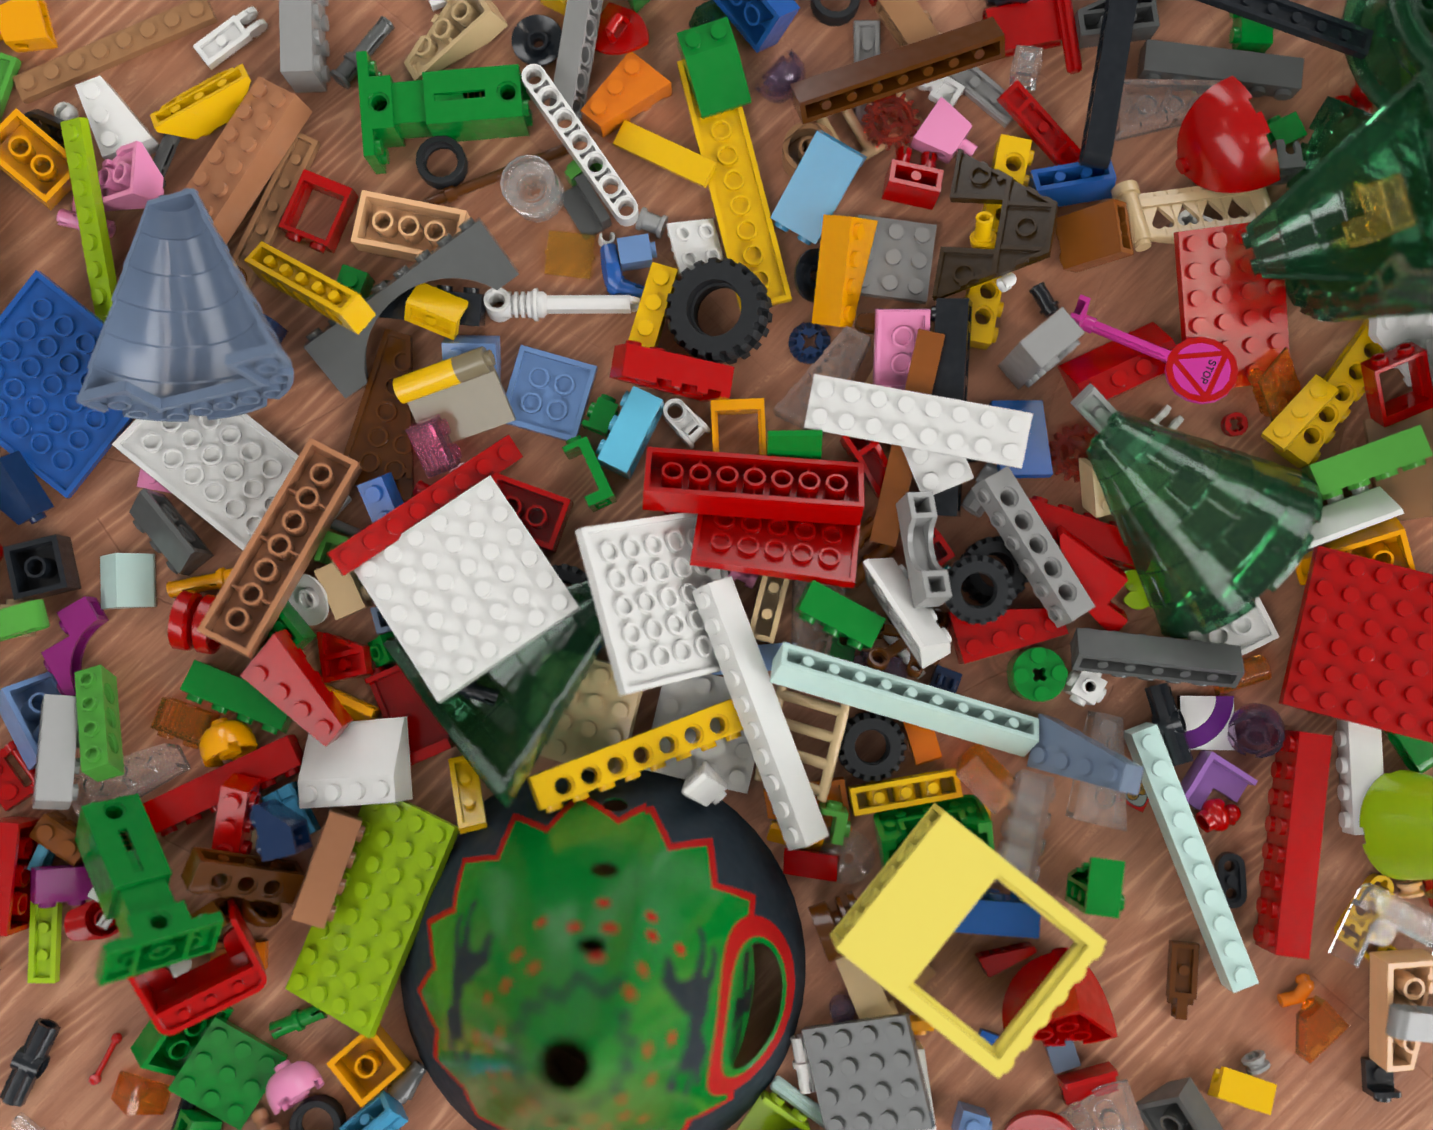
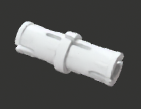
M796 1034V1037L793 1035L790 1037L794 1055L792 1065L793 1069L797 1072L800 1094H810V1089L812 1092L816 1090L803 1034Z

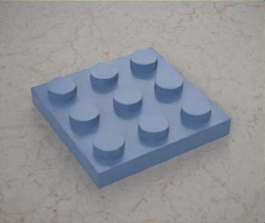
M520 345L506 392L516 420L506 424L564 441L578 436L598 367Z

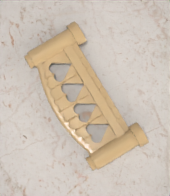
M1127 180L1115 185L1111 190L1113 199L1126 202L1132 244L1137 252L1149 249L1152 245L1151 242L1174 244V232L1277 219L1266 187L1242 193H1220L1204 189L1200 186L1140 194L1137 181ZM1232 200L1247 212V217L1239 215L1238 218H1231L1228 215ZM1206 204H1209L1223 217V220L1205 221L1203 213ZM1181 207L1194 216L1198 223L1192 224L1189 222L1187 225H1181L1178 222ZM1156 210L1172 223L1173 227L1163 226L1161 229L1155 228L1152 221Z

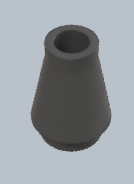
M414 1060L407 1069L390 1082L391 1087L388 1089V1093L402 1104L412 1100L428 1069L419 1061Z

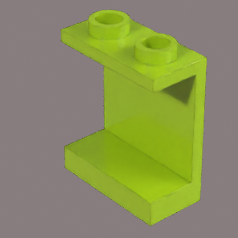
M763 1090L736 1130H787L792 1128L810 1130V1126L807 1120L808 1116L795 1107L794 1109L784 1104L785 1100L775 1092L769 1093Z

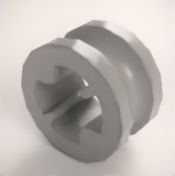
M1254 1050L1241 1058L1242 1064L1247 1066V1074L1257 1075L1269 1069L1271 1064L1269 1060L1264 1059L1266 1054L1263 1050Z

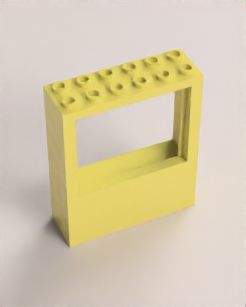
M935 802L830 933L836 950L998 1079L1003 1073L1006 1074L1012 1069L1017 1055L1021 1050L1025 1051L1030 1046L1033 1040L1032 1036L1039 1028H1043L1049 1022L1051 1012L1057 1005L1059 1006L1065 1002L1070 988L1074 983H1078L1083 979L1086 974V968L1093 960H1097L1102 955L1104 945L1107 943L1087 924ZM996 878L1070 937L1074 943L994 1044L991 1045L913 982Z

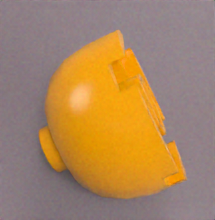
M227 718L213 721L211 723L212 726L204 732L199 743L200 754L205 767L223 766V760H236L257 750L256 746H258L249 726L237 720L228 721Z

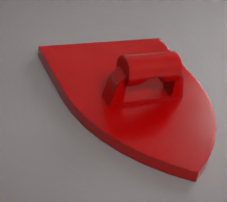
M609 2L601 12L595 51L606 55H622L648 45V29L641 16L629 8Z

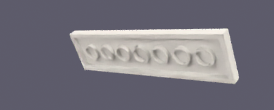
M814 374L804 428L1022 468L1033 413Z

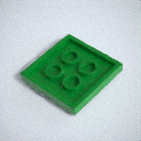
M216 1014L168 1090L236 1129L241 1130L264 1095L269 1079L276 1073L274 1068L284 1062L288 1054Z

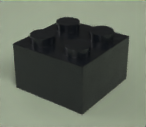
M54 534L3 547L14 600L33 601L82 589L70 537Z

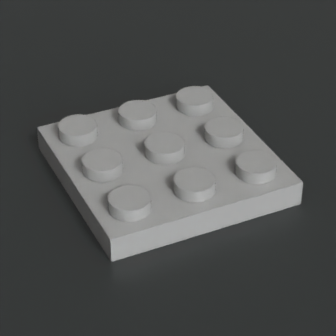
M858 215V218L878 221L860 296L926 304L937 225Z

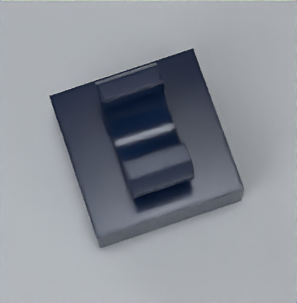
M936 665L929 686L956 693L963 674Z

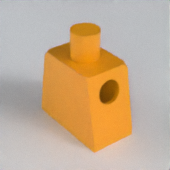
M10 0L1 4L0 41L4 40L12 50L18 53L58 48L46 2L44 0Z

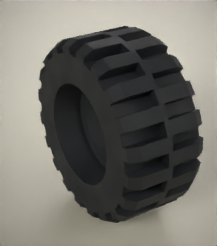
M717 257L708 259V263H704L702 260L695 262L693 270L686 268L681 272L684 277L680 282L675 279L672 287L675 288L674 293H668L666 301L671 305L670 308L665 309L666 318L670 320V323L667 325L670 333L675 335L674 340L679 346L684 348V351L697 359L720 364L726 362L730 365L737 363V359L740 357L742 359L751 356L749 351L753 348L758 350L762 345L759 342L761 337H767L770 331L766 327L767 323L772 322L773 314L769 312L772 303L771 299L767 296L768 291L765 285L746 266L740 262L736 263L732 259L724 258L721 261ZM717 289H732L741 299V314L737 323L731 330L719 336H710L704 333L698 323V310L702 301L708 294Z

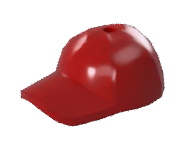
M95 900L82 904L65 915V933L72 941L101 940L109 938L120 931L115 919L112 920L107 930L96 925L104 913L100 903Z

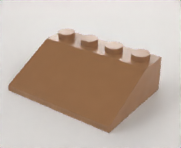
M1433 408L1385 428L1371 418L1362 420L1366 444L1421 425L1433 453ZM1433 456L1425 458L1427 463L1425 465L1403 471L1402 467L1397 468L1399 474L1376 481L1372 477L1374 488L1380 486L1403 509L1404 514L1396 516L1399 521L1433 517Z

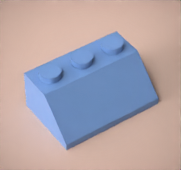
M50 672L0 689V715L28 771L36 768L41 704L44 694L61 695L56 686L58 682Z

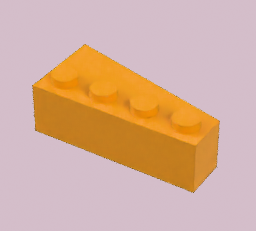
M823 215L812 315L813 324L853 327L878 221L850 216Z

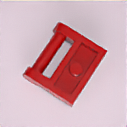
M13 740L0 750V804L5 811L12 810L31 797L34 792L36 768L28 771ZM12 754L32 781L29 786L25 785L7 758Z

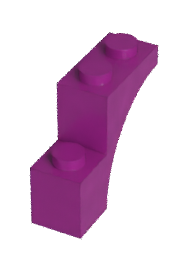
M84 596L58 611L59 625L69 636L41 652L45 659L43 661L44 666L48 672L54 675L58 682L56 685L61 695L76 696L74 672L82 670L83 654L92 635L104 623L109 621L96 597Z

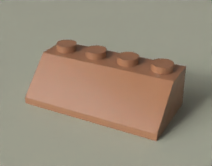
M337 806L329 807L304 880L294 903L291 920L324 929L326 921L332 922L337 906L333 905L336 894L342 895L347 880L342 878L345 868L351 869L356 853L352 852L355 841L361 842L366 826L361 825L362 817Z

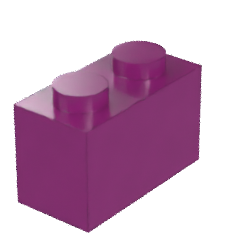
M70 864L31 867L30 901L38 904V908L56 907V902L68 901V905H82L86 903V900L91 899L87 895L93 888L84 864L75 867Z

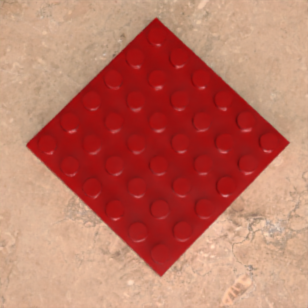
M1319 545L1315 546L1278 704L1433 744V574Z

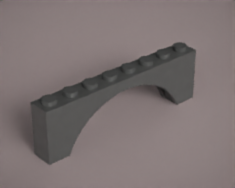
M470 217L459 225L460 231L454 236H451L450 233L446 234L436 242L439 246L430 252L426 249L415 257L417 262L408 268L404 265L393 273L395 277L387 284L383 280L371 289L373 294L364 300L376 315L358 335L329 319L327 322L330 325L321 331L318 327L306 336L308 341L304 345L305 350L345 399L367 384L369 376L366 350L369 334L382 311L399 295L419 284L447 278L477 281L498 290L519 275L516 266L480 217L476 220Z

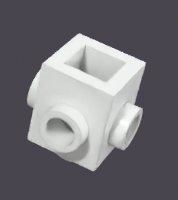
M1072 670L1067 677L1066 686L1063 691L1071 695L1069 698L1071 701L1082 707L1085 704L1095 705L1096 702L1100 703L1107 692V689H1105L1107 681L1101 678L1102 673ZM1087 682H1090L1092 684L1087 691L1085 685Z

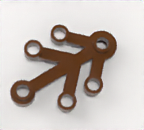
M933 608L938 618L937 624L940 628L945 627L947 629L948 617L946 613L941 609ZM889 617L888 621L891 625L884 623L881 628L882 632H879L876 639H882L884 636L898 637L900 639L885 649L881 647L872 648L866 658L867 666L879 671L885 670L890 659L908 648ZM910 651V661L905 671L908 676L918 678L923 669ZM941 659L932 663V665L938 664ZM911 666L916 667L918 671L913 670Z

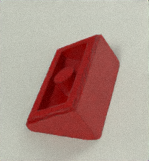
M785 847L783 874L837 882L840 854L802 848L789 851Z

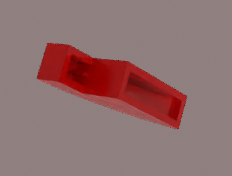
M1060 525L1057 528L1059 548L1095 605L1088 612L1107 631L1119 632L1128 622L1125 611L1111 602V600L1128 581L1125 571Z

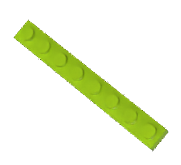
M77 117L62 121L60 124L94 312L98 318L105 322L113 303L111 298L117 286V278L88 118Z

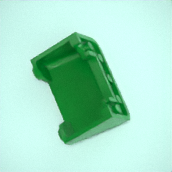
M968 794L960 798L935 802L995 851L992 820L978 796ZM934 802L881 811L874 814V827L882 868Z

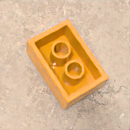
M16 108L0 124V169L49 210H52L72 189L66 151Z

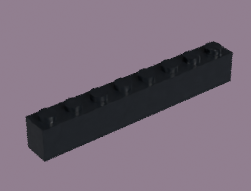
M936 298V305H932L931 321L935 322V332L945 334L931 395L967 401L973 303L969 298ZM962 483L934 495L937 515L960 517Z

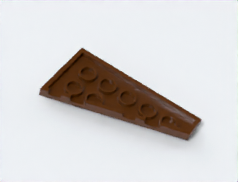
M385 328L343 455L359 462L362 468V472L354 484L355 486L391 472L402 500L407 501L413 497L414 490L413 415L408 403L402 404L398 400L393 389V379L413 372V338Z

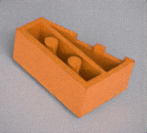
M627 53L580 110L583 123L604 138L619 129L624 120L630 122L631 118L642 111L646 112L652 108L653 104L663 98L667 99L672 95V83L635 53Z

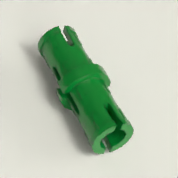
M313 1005L303 1010L296 1009L291 1012V1015L270 1022L269 1030L281 1027V1029L271 1033L274 1039H278L292 1031H302L307 1025L327 1018L328 1014L323 1011L316 1013L320 1009Z

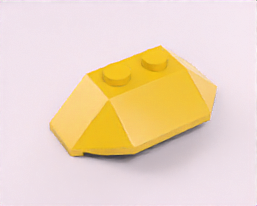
M240 64L235 68L219 72L168 101L159 111H154L150 114L155 130L159 133L196 140L202 136L210 135L214 129L223 124H228L249 90L251 79L243 64Z

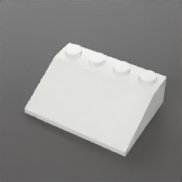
M407 717L352 721L339 738L327 747L308 733L298 777L299 809L396 803L413 799Z

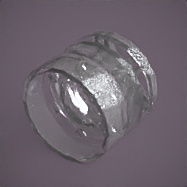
M527 154L516 157L507 164L502 172L500 186L502 195L510 206L521 217L532 222L546 221L555 216L563 206L565 192L563 183L548 162L539 156ZM538 190H540L539 194L535 193L534 195H532L533 191L538 192Z

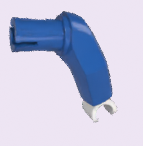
M601 232L598 244L601 247V269L607 292L610 295H631L641 300L645 286L624 279L617 246L614 244L615 234L610 232V241H605L602 238Z

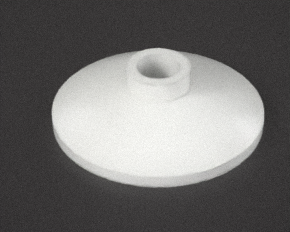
M303 574L288 601L308 625H318L326 619L329 612L327 594L319 581L308 574Z

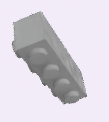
M44 694L41 704L32 809L69 810L72 801H77L78 784H73L74 774H79L80 758L75 757L76 748H80L79 731H77L76 696Z

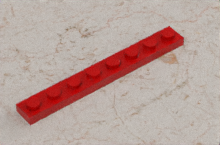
M509 434L504 436L326 554L340 574L345 576L398 541L402 533L488 476L493 477L494 472L500 473L523 457Z

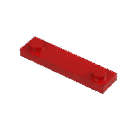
M1018 79L996 99L1055 166L1079 162L1081 149Z

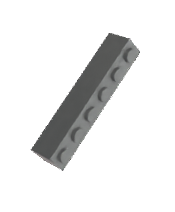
M1147 39L1139 51L1136 80L1144 81L1149 85L1163 83L1170 84L1174 88L1188 86L1196 87L1199 91H1207L1216 83L1233 75L1246 87L1252 97L1270 96L1276 100L1284 101L1292 99L1302 88L1304 58Z
M1077 628L1070 642L1072 670L1229 688H1236L1245 674L1241 646L1094 630L1091 628Z

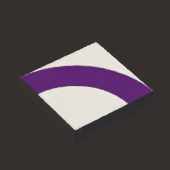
M1177 695V709L1181 711L1187 728L1185 734L1190 750H1235L1234 696Z

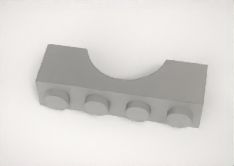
M933 491L907 492L896 503L913 606L914 608L938 607L952 597L948 571L938 564L934 552L933 532L938 516Z

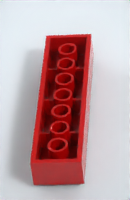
M647 447L642 510L860 526L864 511V463Z
M1278 729V734L1274 738L1276 755L1275 761L1271 765L1273 783L1272 788L1268 792L1270 811L1265 820L1267 839L1262 847L1264 867L1259 874L1261 894L1256 902L1258 922L1253 929V938L1255 945L1279 956L1308 960L1310 958L1333 736Z

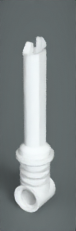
M491 288L484 294L483 301L491 320L505 322L512 318L513 315L515 318H519V315L522 318H526V315H528V318L539 321V318H544L547 314L631 313L638 310L640 298L631 295H547L544 291H539L538 288L528 291L527 295L525 291H521L520 295L518 291H514V295H512L511 291H506L503 288L498 290ZM497 302L504 303L501 307H493V305Z

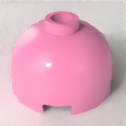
M286 1060L274 1068L276 1073L267 1083L266 1097L273 1113L277 1115L281 1108L283 1111H286L307 1099L311 1088L316 1086L318 1090L325 1082L315 1066L309 1062L297 1061L291 1063L289 1060Z

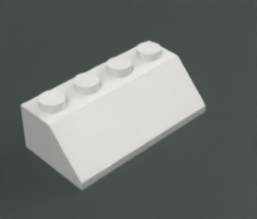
M1368 485L1351 490L1353 495L1346 498L1341 494L1326 499L1327 505L1319 507L1318 503L1304 507L1302 508L1303 513L1294 516L1293 512L1277 517L1278 523L1270 525V529L1277 531L1280 539L1279 547L1281 553L1286 555L1313 548L1404 514V511L1380 486L1369 489Z
M893 558L866 559L863 561L868 587L921 668L924 669L950 654L952 638L945 627L940 628L937 624L938 618L932 607L914 608L908 572L902 564L898 566Z

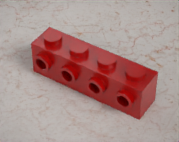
M233 773L221 785L212 849L250 855L253 845L251 842L252 832L254 830L250 821V812L252 811L251 806L259 803L261 779Z

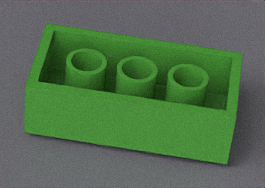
M1418 425L1301 468L1312 498L1320 496L1323 501L1343 494L1342 488L1348 487V490L1351 491L1371 484L1369 479L1372 477L1379 481L1399 474L1397 468L1402 467V470L1406 471L1427 464L1425 458L1433 456L1422 426Z

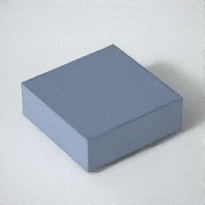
M1073 1040L1065 1041L1066 1046H1045L1055 1074L1081 1066Z

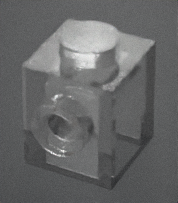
M1023 45L1016 46L1010 69L1009 87L1018 79L1027 90L1036 91L1042 67L1043 48Z

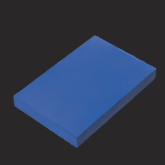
M1043 400L991 401L989 406L1033 413L1022 468L1009 466L1015 478H1050L1053 475ZM997 464V472L1007 466Z

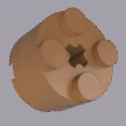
M800 122L787 132L781 158L783 168L791 178L816 131L823 130L833 136L832 132L825 125L817 122L816 124H802Z

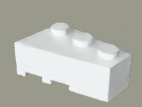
M101 76L75 85L100 153L105 160H113L117 156V149L135 141L142 142L149 155L156 153L160 144L118 93Z

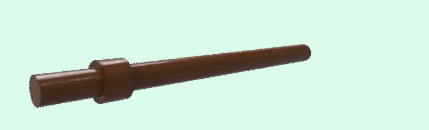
M562 144L455 187L453 185L443 188L442 192L424 198L426 203L436 205L447 201L452 203L459 200V196L569 154V152Z

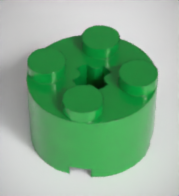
M1035 647L1021 650L1010 659L1007 665L1008 685L1016 696L1024 700L1035 702L1049 701L1059 695L1066 684L1068 670L1063 660L1057 653L1047 648ZM1033 670L1040 671L1039 679L1033 680L1035 674L1032 672Z

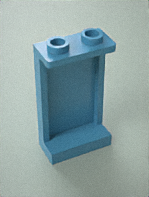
M823 130L816 131L770 217L776 221L774 225L783 231L788 232L790 229L797 233V238L807 245L819 243L821 240L823 215L834 214L867 156Z

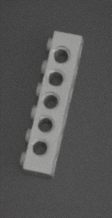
M1009 466L971 488L977 501L989 516L991 524L997 529L1006 548L1015 558L1020 571L1026 576L1035 595L1040 599L1048 612L1049 618L1055 623L1057 628L1073 622L1095 607Z

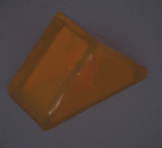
M120 1071L111 1100L125 1115H163L171 1092L168 1090L170 1085Z

